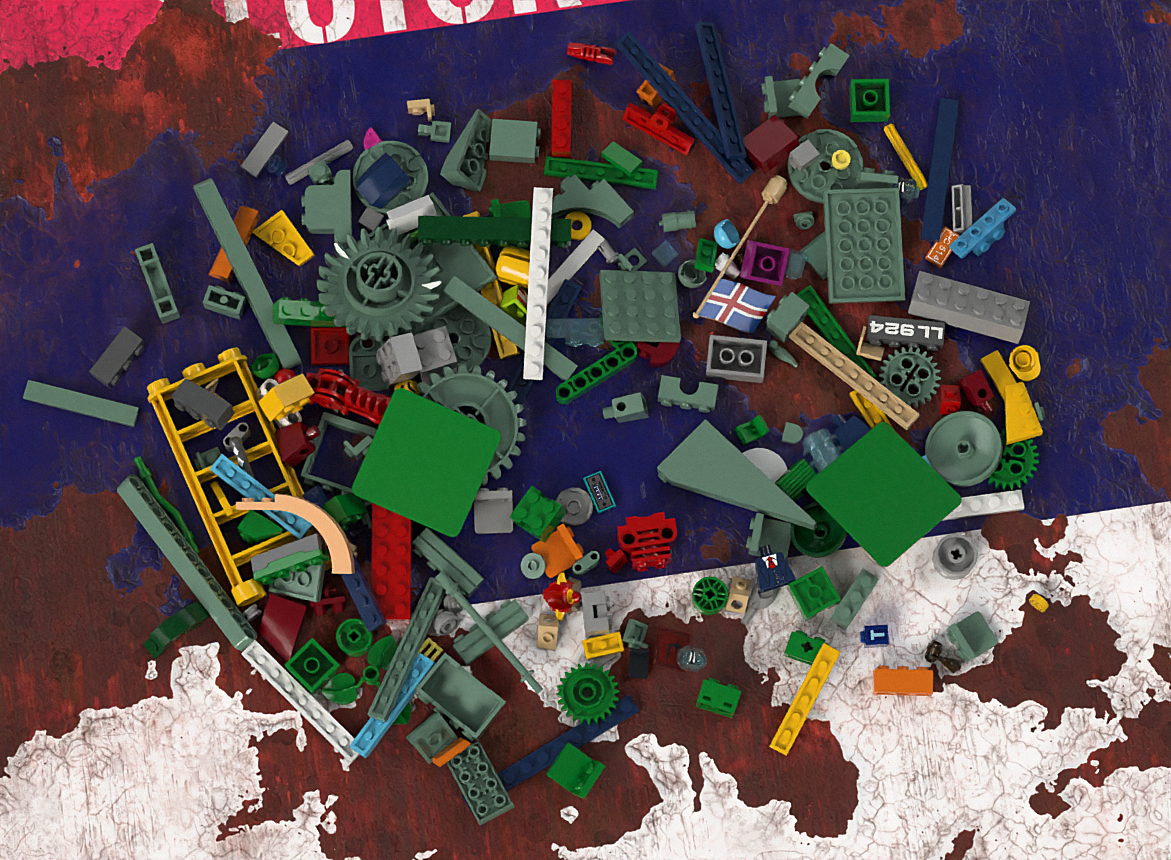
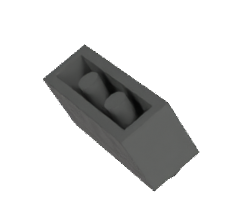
M124 326L89 372L108 388H111L113 385L116 386L121 380V374L124 370L127 371L132 366V360L135 356H139L145 348L143 339Z
M186 378L172 394L176 408L181 411L186 410L193 418L203 420L206 425L213 429L215 427L222 430L235 414L230 403Z

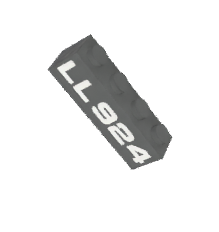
M869 315L867 319L866 342H870L871 345L880 346L882 343L889 344L890 347L895 348L902 345L908 346V348L912 347V349L922 347L927 348L928 351H938V349H942L944 344L945 323Z

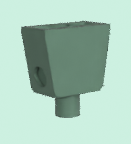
M641 392L612 399V406L603 408L604 418L615 417L618 423L649 418L646 399Z

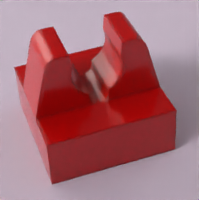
M609 548L604 553L608 559L606 564L613 574L628 562L626 555L620 549L615 553Z

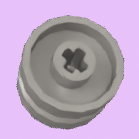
M950 534L941 539L933 551V566L938 574L946 579H962L973 569L977 562L978 553L975 544L970 538L962 534Z

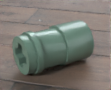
M687 210V212L661 214L662 221H659V226H663L664 232L696 228L694 211Z

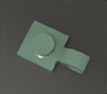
M432 121V126L419 124L418 135H431L430 141L449 143L451 123Z

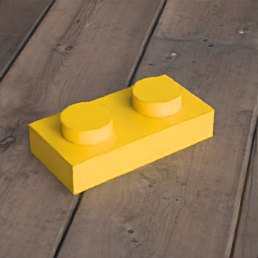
M620 631L582 640L586 660L624 651Z

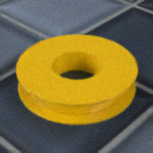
M576 211L565 217V219H571V239L582 240L589 235L591 221L585 213ZM579 221L583 227L580 230H574L572 223Z

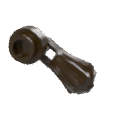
M932 640L931 643H928L925 653V659L931 663L938 660L952 673L961 669L960 660L940 656L943 650V645L940 642Z

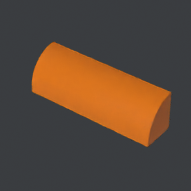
M240 206L233 222L246 247L260 215L255 209ZM221 247L209 275L230 283L234 271Z

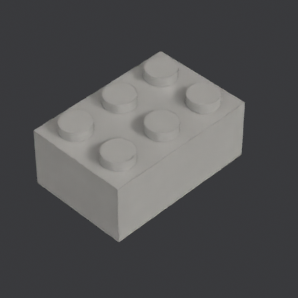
M412 333L391 337L377 350L376 360L379 365L381 364L382 380L387 384V387L395 386L409 379L412 380L423 370Z
M710 335L705 377L762 383L764 379L767 341Z

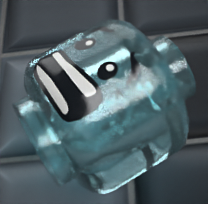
M900 177L898 184L894 183L893 188H899L900 202L911 204L914 198L918 199L920 187H917L916 180Z
M686 645L677 653V663L683 670L697 673L707 663L705 652L701 648Z

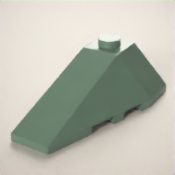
M480 109L475 111L445 159L440 173L452 185L475 192L481 191L486 177L484 163L488 159L486 143L489 142L491 119Z

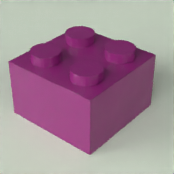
M747 240L740 277L782 286L790 249Z

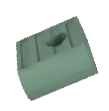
M591 551L574 563L572 567L573 575L581 577L597 566L600 561L599 553Z

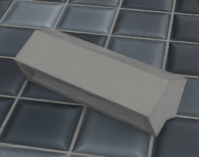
M959 184L952 186L953 232L963 234L972 226L971 185Z

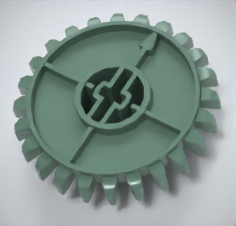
M377 227L374 240H370L366 229L363 228L361 229V243L357 244L356 240L349 233L347 234V250L338 242L334 243L335 254L338 258L325 253V263L329 268L319 266V275L325 280H317V288L326 293L319 294V301L321 304L328 305L324 307V312L327 316L333 317L336 315L334 324L337 327L347 326V334L353 335L357 331L361 333V339L367 340L371 335L375 336L376 341H382L384 336L387 335L391 338L398 336L399 332L404 334L412 333V325L421 327L424 325V318L422 316L429 317L434 313V307L430 305L437 304L440 299V294L434 293L441 288V280H434L439 275V266L428 269L433 263L432 253L422 259L420 258L424 251L422 242L413 250L410 249L411 234H407L400 244L397 243V229L395 228L391 231L388 240H384L381 227Z
M459 364L457 374H454L452 369L446 366L442 369L444 378L441 379L436 373H431L428 377L432 386L421 382L417 385V388L423 394L422 397L500 432V442L481 483V486H484L488 481V472L496 480L501 477L499 465L508 470L511 469L513 464L508 457L509 454L516 457L520 456L521 451L515 446V442L525 441V435L518 432V428L524 427L526 420L517 418V414L524 408L521 404H513L512 400L516 398L517 393L516 391L506 393L504 389L507 381L505 379L500 380L498 383L493 381L495 377L494 371L490 370L485 376H482L480 366L475 365L471 373H468L466 366ZM460 410L468 411L469 413L465 415Z

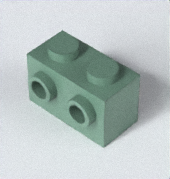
M209 285L203 305L205 309L241 320L247 301L244 295L234 291L232 293L226 291L223 287Z

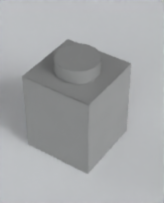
M806 140L790 152L789 162L794 169L797 168L802 172L817 161L820 154L812 143Z

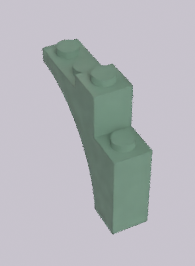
M575 174L571 178L568 176L561 182L562 195L558 194L552 199L551 218L579 211L603 217L620 229L634 217V211L605 179L601 182L596 181L590 187L591 190H589Z

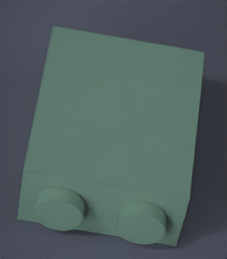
M492 119L490 160L535 163V157L539 158L540 146H536L537 139L540 140L541 128H537V122Z

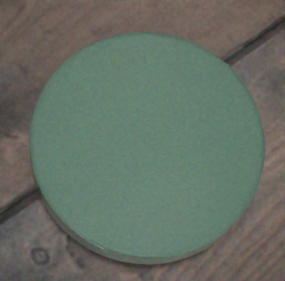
M529 553L521 561V570L528 578H539L545 573L546 561L538 553Z

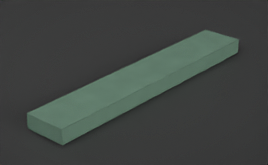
M28 380L23 395L25 400L131 427L135 426L139 413L138 407Z

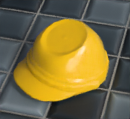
M1020 345L1012 350L1009 357V367L1022 381L1035 379L1041 370L1038 352L1029 345Z

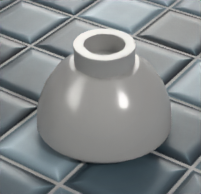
M443 609L438 610L434 620L436 633L440 636L452 633L458 627L460 618L453 612L444 611Z

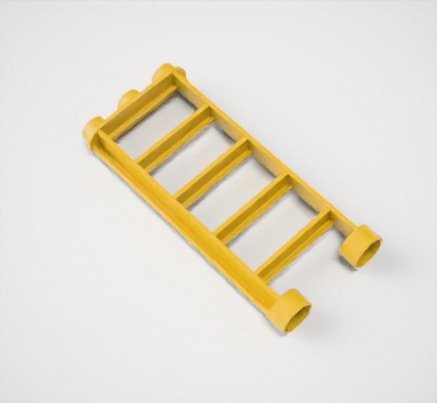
M231 348L219 354L218 360L220 363L208 369L205 368L203 363H197L182 371L184 379L186 378L198 386L207 384L216 378L218 379L234 371L238 372L250 400L232 407L235 414L228 423L255 411L268 441L245 451L249 463L273 452L286 482L269 489V491L274 495L292 494V496L304 499L302 495L305 493L294 469L281 461L274 434L276 428L273 421L270 422L258 403L260 401L257 397L258 387L247 365L248 359L245 355H241L239 348ZM168 378L159 379L147 386L150 394L147 398L148 402L152 403L233 588L231 592L237 606L241 607L254 603L266 595L261 582L254 579L243 582L237 567L250 562L251 557L299 539L287 531L233 556L231 555L218 525L246 514L249 510H236L235 504L231 506L234 512L229 516L226 515L224 510L213 514L201 484L218 476L210 470L211 466L195 472L183 445V442L211 431L213 428H210L202 420L177 431L165 401L172 399V394L184 379L171 385ZM235 456L228 458L239 467ZM313 526L304 537L316 533L321 535V533ZM331 555L330 560L323 562L326 564L325 571L332 568Z

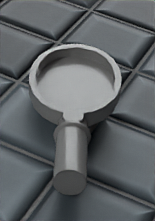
M756 583L750 595L752 605L741 620V623L747 626L758 609L771 605L777 597L779 588L759 594L758 583Z

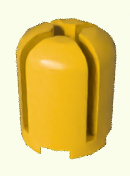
M513 245L502 249L496 264L497 279L512 285L518 284L520 287L528 289L530 250Z

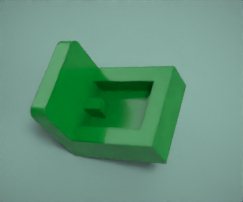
M761 415L734 429L743 446L761 439L769 432L767 424Z

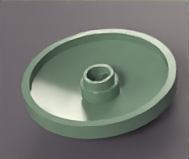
M971 411L955 412L942 418L931 429L925 445V455L931 467L948 484L960 487L972 486L987 479L999 465L1003 451L1002 439L995 425L985 416Z

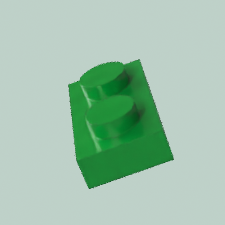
M699 238L694 264L695 269L713 272L717 242Z

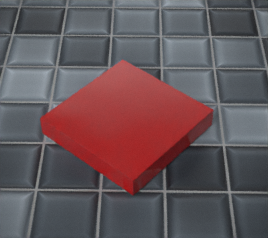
M346 327L311 328L312 366L350 365V335L346 333Z

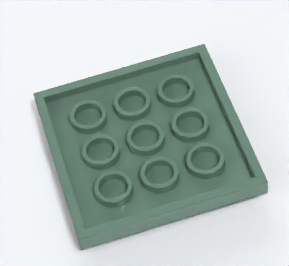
M600 270L604 340L680 342L681 333L674 272Z

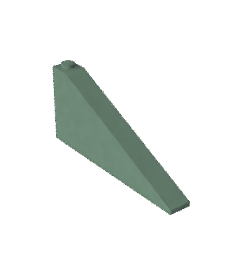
M706 419L657 467L658 477L664 483L668 481L672 486L814 530L817 527L816 522Z

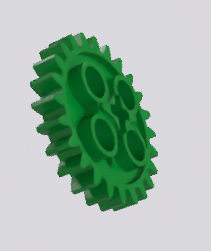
M1003 428L1000 436L1005 450L1002 452L999 462L1002 465V469L994 471L988 477L990 478L988 484L991 485L995 482L996 489L1002 485L1005 491L1007 486H1010L1011 490L1014 489V485L1021 488V482H1024L1026 485L1028 484L1027 477L1030 479L1034 478L1031 472H1037V468L1034 465H1039V461L1035 460L1039 457V453H1033L1037 450V446H1031L1033 439L1028 441L1026 439L1006 445V430ZM1020 447L1024 449V452L1021 455H1016L1014 453V450L1016 448ZM1007 456H1011L1009 463L1005 462ZM1014 466L1022 468L1021 472L1017 474L1011 472V469Z

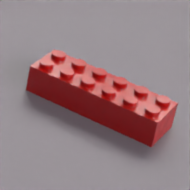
M372 503L371 590L386 621H410L412 520Z

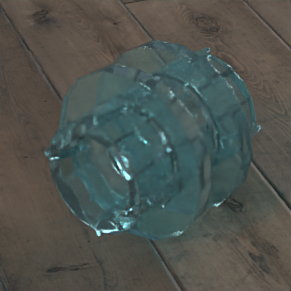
M820 429L807 436L802 442L805 447L803 455L805 457L812 455L814 460L809 465L811 468L816 467L819 473L844 451L843 446L835 447L833 442L838 437L836 434L831 435L828 429Z

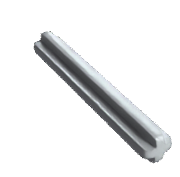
M349 140L340 143L285 176L287 182L292 185L309 175L307 169L323 159L328 164L351 151L353 145Z

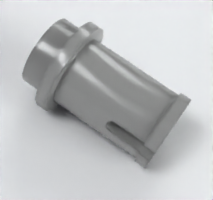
M607 240L600 243V246H597L607 259V263L614 265L618 262L619 253H615Z

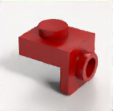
M940 385L941 415H950L960 411V385Z

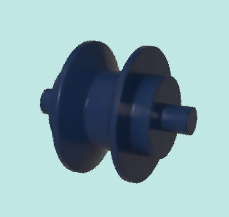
M274 155L268 160V171L276 176H281L287 170V160Z

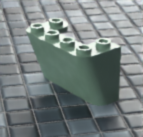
M446 653L443 654L415 689L418 692L417 697L426 705L429 702L434 705L435 708L433 710L436 713H439L442 717L445 714L450 718L449 723L456 729L461 727L464 730L462 732L463 735L472 742L474 739L478 741L506 704V701L488 689Z

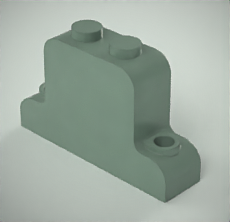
M340 170L333 177V185H311L306 188L305 195H302V207H305V214H302V225H306L308 232L311 234H334V241L344 248H348L347 234L350 233L352 235L350 170Z

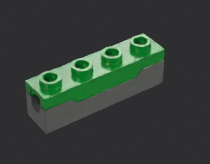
M316 533L251 557L254 580L262 582V584H271L278 578H287L292 573L306 571L308 567L322 565L324 561L330 560L329 549L324 538Z

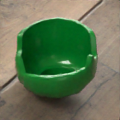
M274 353L260 355L254 364L251 365V372L257 378L263 380L272 378L279 370L277 356Z

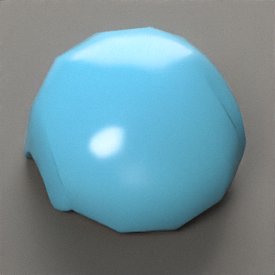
M725 219L715 226L714 238L721 247L730 249L739 244V234L729 219Z

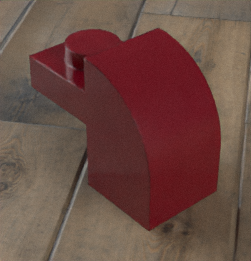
M638 341L636 348L639 356L645 359L651 358L649 366L661 368L669 365L674 360L680 348V343L659 342L657 348L643 341Z

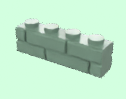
M426 527L412 542L414 547L412 551L419 558L425 557L428 560L426 564L432 570L438 569L440 572L445 570L453 582L459 584V591L463 596L471 597L484 583V578L429 527Z
M510 599L500 606L501 610L497 613L492 611L485 617V622L501 640L529 620L528 615L515 599L512 602ZM477 623L469 629L470 633L466 636L461 634L454 640L455 644L452 645L466 666L495 646Z

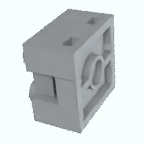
M605 591L582 593L581 603L585 638L609 634V630H612L611 615L607 616V611H610L609 596H605Z

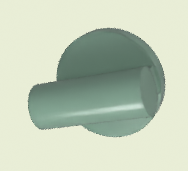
M812 211L793 214L794 222L799 229L805 230L813 226L814 218Z

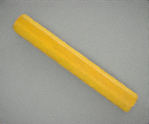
M888 124L885 126L884 131L918 189L923 190L928 187L925 177L894 125Z

